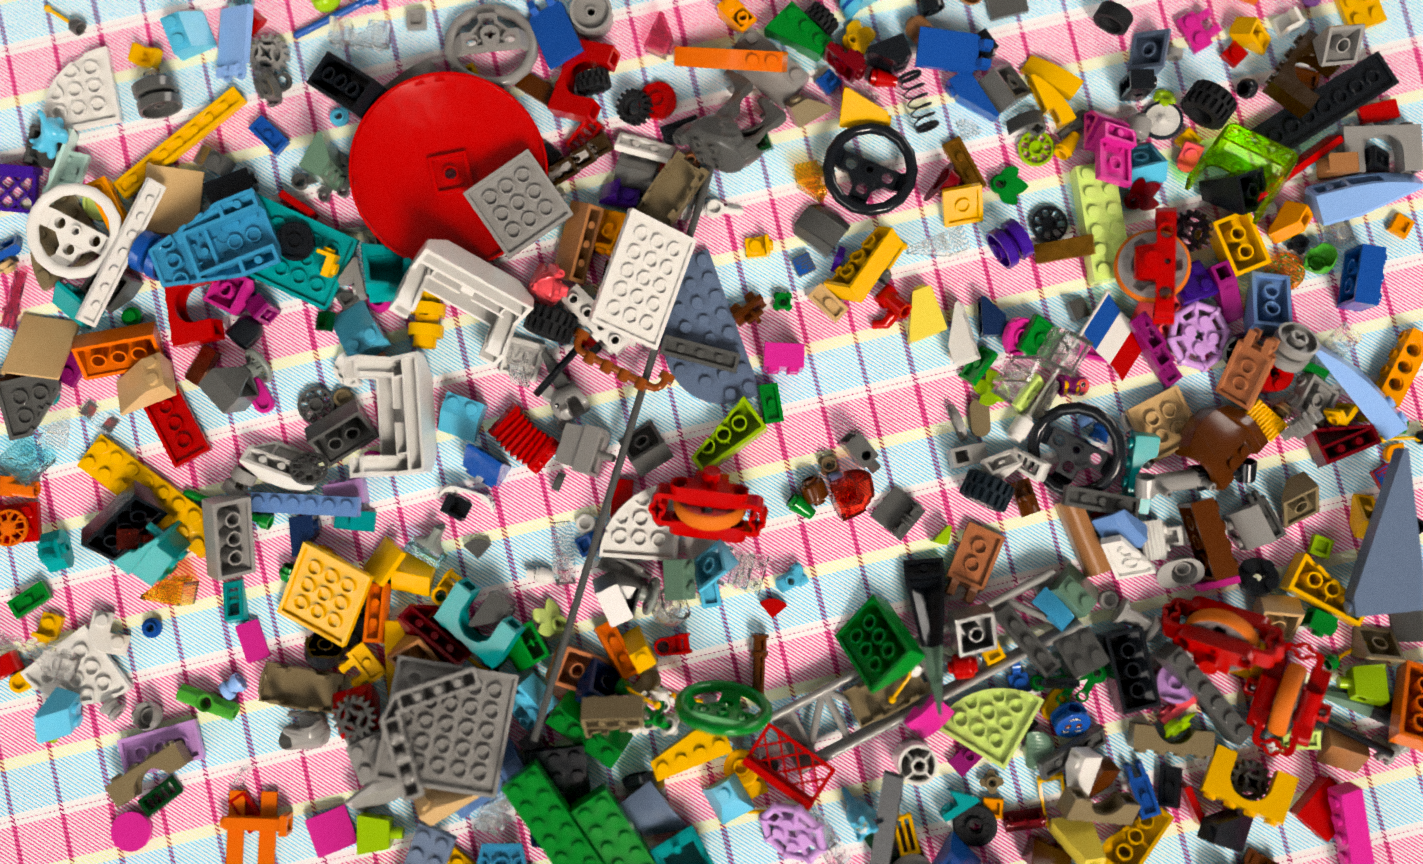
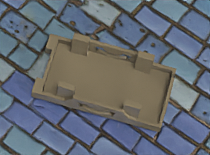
M677 150L672 159H669L647 189L636 210L672 227L710 172L702 166L698 169L685 160L686 155Z
M266 661L259 682V701L304 711L334 714L333 693L339 692L340 685L345 683L346 674Z
M908 673L874 694L870 693L863 680L843 690L842 693L860 728H863L874 721L876 722L920 699V697L932 692L927 681L923 682L920 675L918 677H911L893 704L888 702V697L895 693Z

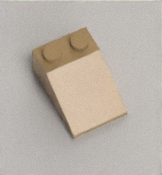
M160 352L142 358L116 381L120 414L122 416L177 395L172 362Z
M424 788L425 795L413 799L418 818L429 826H433L481 796Z

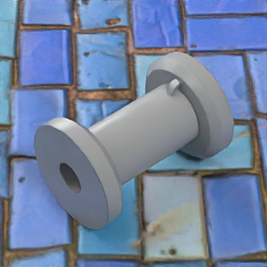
M1123 598L1114 609L1111 622L1118 624L1123 621L1132 627L1143 626L1146 642H1149L1158 632L1162 619L1158 616L1146 617L1130 608V600Z

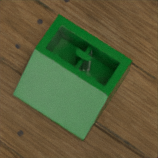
M534 619L523 624L526 629L508 654L518 673L553 654L545 637L538 632L539 626Z

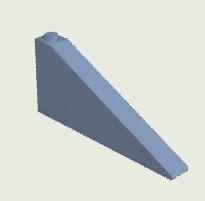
M1396 448L1391 456L1344 594L1345 601L1343 607L1347 616L1365 617L1423 610V560L1409 448Z

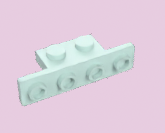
M72 128L67 130L69 135L68 142L66 144L62 143L60 151L56 153L55 164L50 169L47 185L43 187L42 194L60 184L77 182L83 184L92 158L90 155L74 151L79 136Z

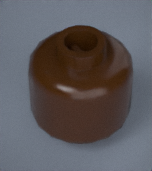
M816 475L805 478L800 486V491L806 502L815 506L823 504L829 494L824 480L821 477H816Z

